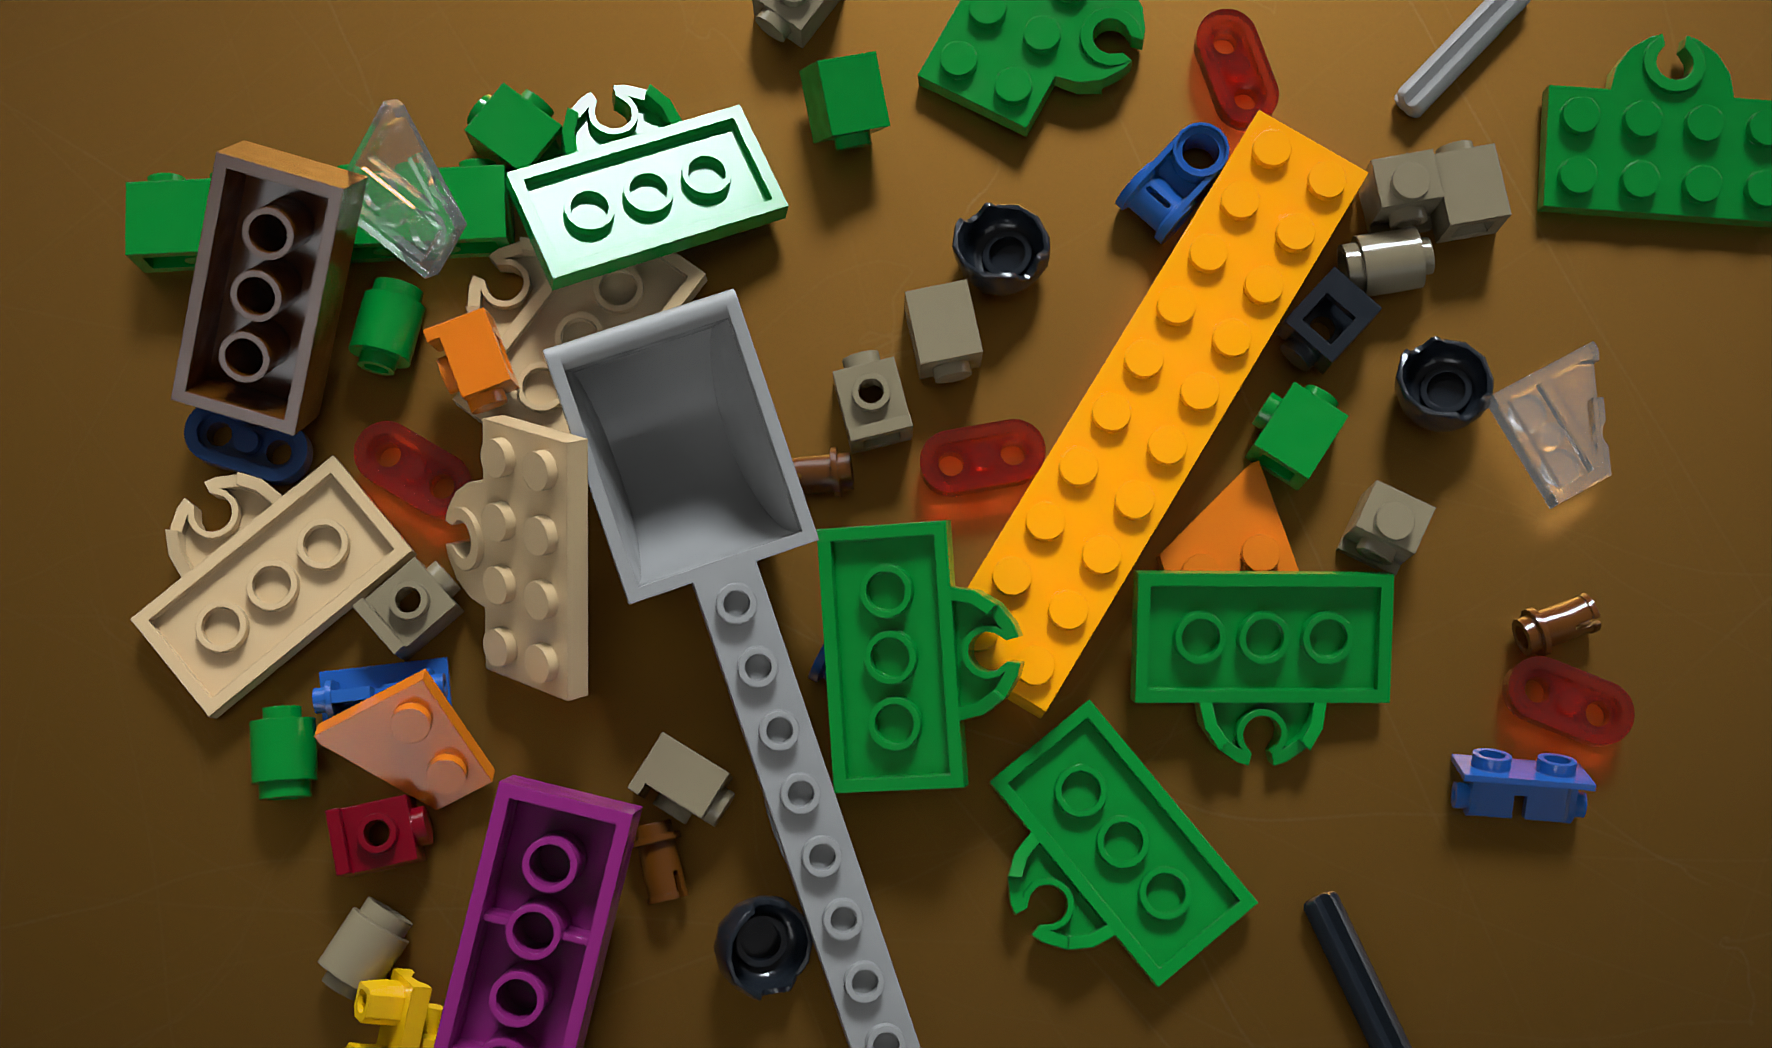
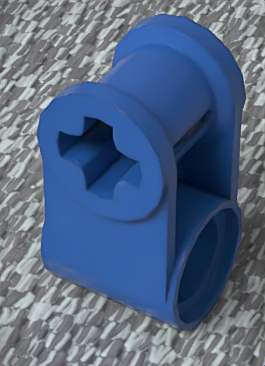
M1198 122L1186 126L1153 161L1146 164L1130 180L1117 197L1115 204L1122 210L1130 208L1156 231L1154 238L1161 245L1164 244L1191 216L1197 205L1208 194L1226 165L1230 150L1227 137L1221 129L1210 123ZM1188 149H1203L1211 155L1214 164L1205 169L1193 168L1184 160L1183 153Z

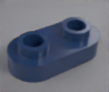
M198 407L191 412L185 423L184 438L186 445L204 463L236 474L240 472L257 477L272 485L284 486L295 483L308 472L313 461L312 443L302 430L293 436ZM230 427L232 436L229 442L223 446H215V433L220 428ZM283 445L290 446L291 456L289 460L280 465L274 464L272 459L274 451Z

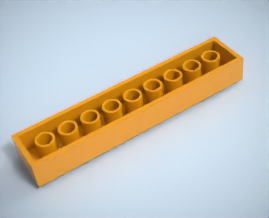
M1260 110L1255 115L967 587L982 590L1001 601L1019 623L1023 636L1005 640L995 633L984 632L975 642L974 654L978 663L989 670H997L1010 660L1024 661L1022 675L1007 699L1039 719L1043 717L1369 173Z

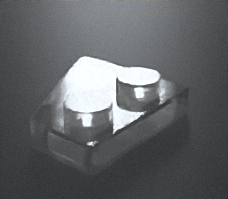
M398 99L383 101L346 168L348 171L368 176L358 225L426 279L439 274L467 226V222L405 105Z
M1594 341L1494 393L1491 397L1489 409L1550 509L1612 475L1609 445L1603 438V426L1606 422L1604 397H1597L1594 364L1600 358L1599 349Z

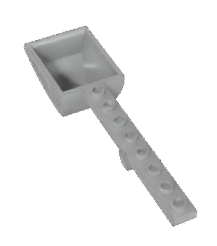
M730 289L542 350L570 434L588 439V487L628 604L630 605L692 583L765 798L764 803L781 854L787 863L849 1048H921L757 561L817 541L819 538L735 290Z

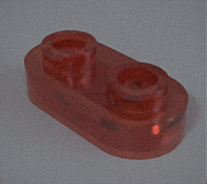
M1219 9L1211 12L1201 21L1193 44L1194 54L1219 118L1227 126L1235 130L1246 131L1259 110L1272 117L1279 100L1278 84L1252 20L1244 13L1234 9ZM1218 40H1226L1232 44L1234 51L1229 54L1220 53L1215 49L1213 43ZM1238 95H1247L1252 98L1255 107L1242 109L1235 103L1234 98Z
M1008 419L941 431L930 437L922 448L919 463L920 474L929 489L946 497H956L1023 485L1034 479L1044 463L1046 455L1045 441L1035 426L1020 419ZM1007 446H1017L1023 451L1025 459L1020 464L1010 465L1002 459L1001 451ZM948 456L956 457L961 461L963 469L957 475L948 476L940 470V461Z
M381 421L368 426L358 436L354 446L355 464L370 482L434 519L445 520L447 509L455 492L466 483L474 481L471 471L459 458L397 422ZM389 448L400 449V459L394 466L384 467L381 465V456L385 450ZM442 479L453 480L454 490L450 496L443 499L434 496V487L438 481Z
M1545 656L1527 658L1515 664L1504 678L1502 685L1503 699L1508 709L1516 717L1591 747H1602L1616 743L1623 739L1633 726L1635 718L1634 705L1630 696L1622 687ZM1528 680L1537 681L1542 686L1544 693L1540 702H1533L1527 697L1525 685ZM1589 704H1595L1602 709L1604 720L1600 726H1594L1587 720L1586 709Z

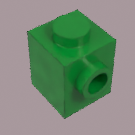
M876 51L818 60L799 70L813 144L834 140L836 151L863 147L872 144V133L890 126Z
M503 82L492 96L486 94L480 98L468 115V126L464 131L474 151L485 159L496 162L497 165H505L507 172L562 157L561 137L563 127L551 118L555 114L553 109L542 98L528 89H525L520 95Z
M1294 382L1283 398L1272 392L1260 409L1252 425L1262 431L1245 458L1252 463L1259 461L1263 470L1298 491L1310 478L1349 416L1337 409L1339 406L1338 401L1325 390L1314 385H1306L1304 388Z

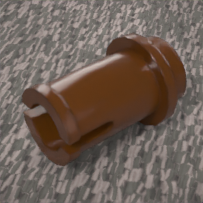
M830 447V454L792 458L796 472L801 474L799 481L804 495L834 492L835 497L839 498L843 496V491L854 490V472L850 452L838 453L837 447Z
M1581 593L1573 599L1540 611L1531 607L1521 611L1520 618L1512 622V632L1516 644L1526 656L1536 654L1542 658L1551 654L1553 646L1588 633L1592 634L1600 631V621H1589L1599 618L1600 613L1593 599L1588 594Z
M671 819L641 825L637 828L633 848L638 849L648 894V905L690 895L689 890L686 888L675 838L681 837L680 830L673 831Z

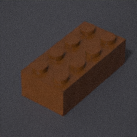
M245 140L216 152L171 400L293 436L319 416L368 176Z

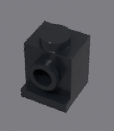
M1334 266L1281 324L1276 332L1284 340L1280 345V350L1297 368L1309 371L1314 366L1320 373L1324 374L1371 324L1382 307ZM1314 323L1325 325L1330 332V339L1325 340L1310 325Z

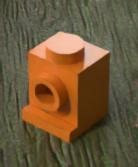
M484 307L423 330L427 342L438 352L445 351L446 356L438 358L437 364L447 390L451 395L460 392L462 398L467 401L472 414L484 413L508 402L506 393L520 388L494 318Z

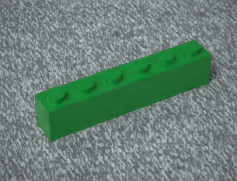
M470 158L459 162V167L434 168V165L422 161L402 162L397 165V170L372 171L370 167L360 164L337 166L341 169L368 176L350 263L489 257L497 249L515 243L514 203L506 187L507 169L505 165H497L496 162L489 159ZM154 173L147 177V181L126 182L125 255L144 273L195 270L212 173H210V178L186 179L184 176L174 173Z

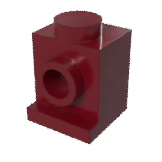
M404 794L350 807L325 810L337 876L353 878L427 861L425 845L433 844L432 824L426 806L417 807L416 798ZM384 821L390 830L389 838L383 845L374 846L371 843L369 830L373 824Z

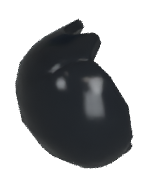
M986 202L971 218L967 220L963 218L958 219L954 228L952 249L957 264L964 278L983 293L1005 296L1028 288L1042 275L1049 264L1050 236L1039 216L1022 206L1010 204L995 205Z
M1433 336L1413 350L1405 349L1398 365L1394 389L1402 411L1415 424L1434 432H1449L1466 427L1481 417L1489 408L1494 389V378L1485 356L1469 344Z
M763 895L741 901L731 909L718 924L713 948L720 973L739 992L752 999L761 1001L765 995L786 993L792 990L797 976L803 972L809 963L813 940L805 916L800 910L782 897Z

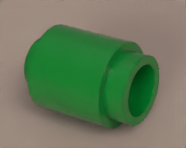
M379 277L374 280L372 289L364 292L348 350L359 358L357 363L359 367L385 376L394 375L396 369L410 367L426 311L425 307L421 304L424 295L421 289L399 279Z
M302 706L264 707L262 708V719L249 722L251 784L258 785L259 800L261 801L312 797V782L318 780L317 740L314 737L316 718L302 717Z

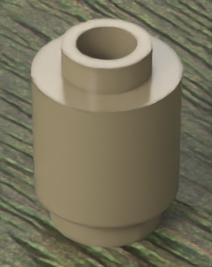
M1414 226L1356 235L1352 237L1351 243L1340 244L1337 248L1338 270L1369 297L1423 288L1426 275L1433 274L1435 268L1434 251L1431 241L1428 237H1420L1419 232Z
M368 896L360 909L352 908L318 960V963L327 970L322 981L339 994L355 1001L360 981L386 979L409 943L405 936L413 924L389 906Z

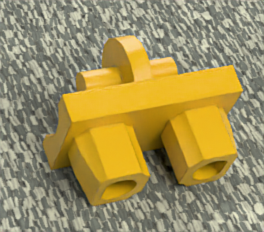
M393 968L390 979L360 981L354 1002V1016L360 1023L380 1025L377 1043L349 1042L345 1048H434L443 1006L429 1003L432 988L414 979L415 972L412 969Z

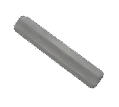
M1484 0L1400 87L1394 98L1396 105L1404 110L1408 116L1412 118L1420 117L1526 7L1530 0Z

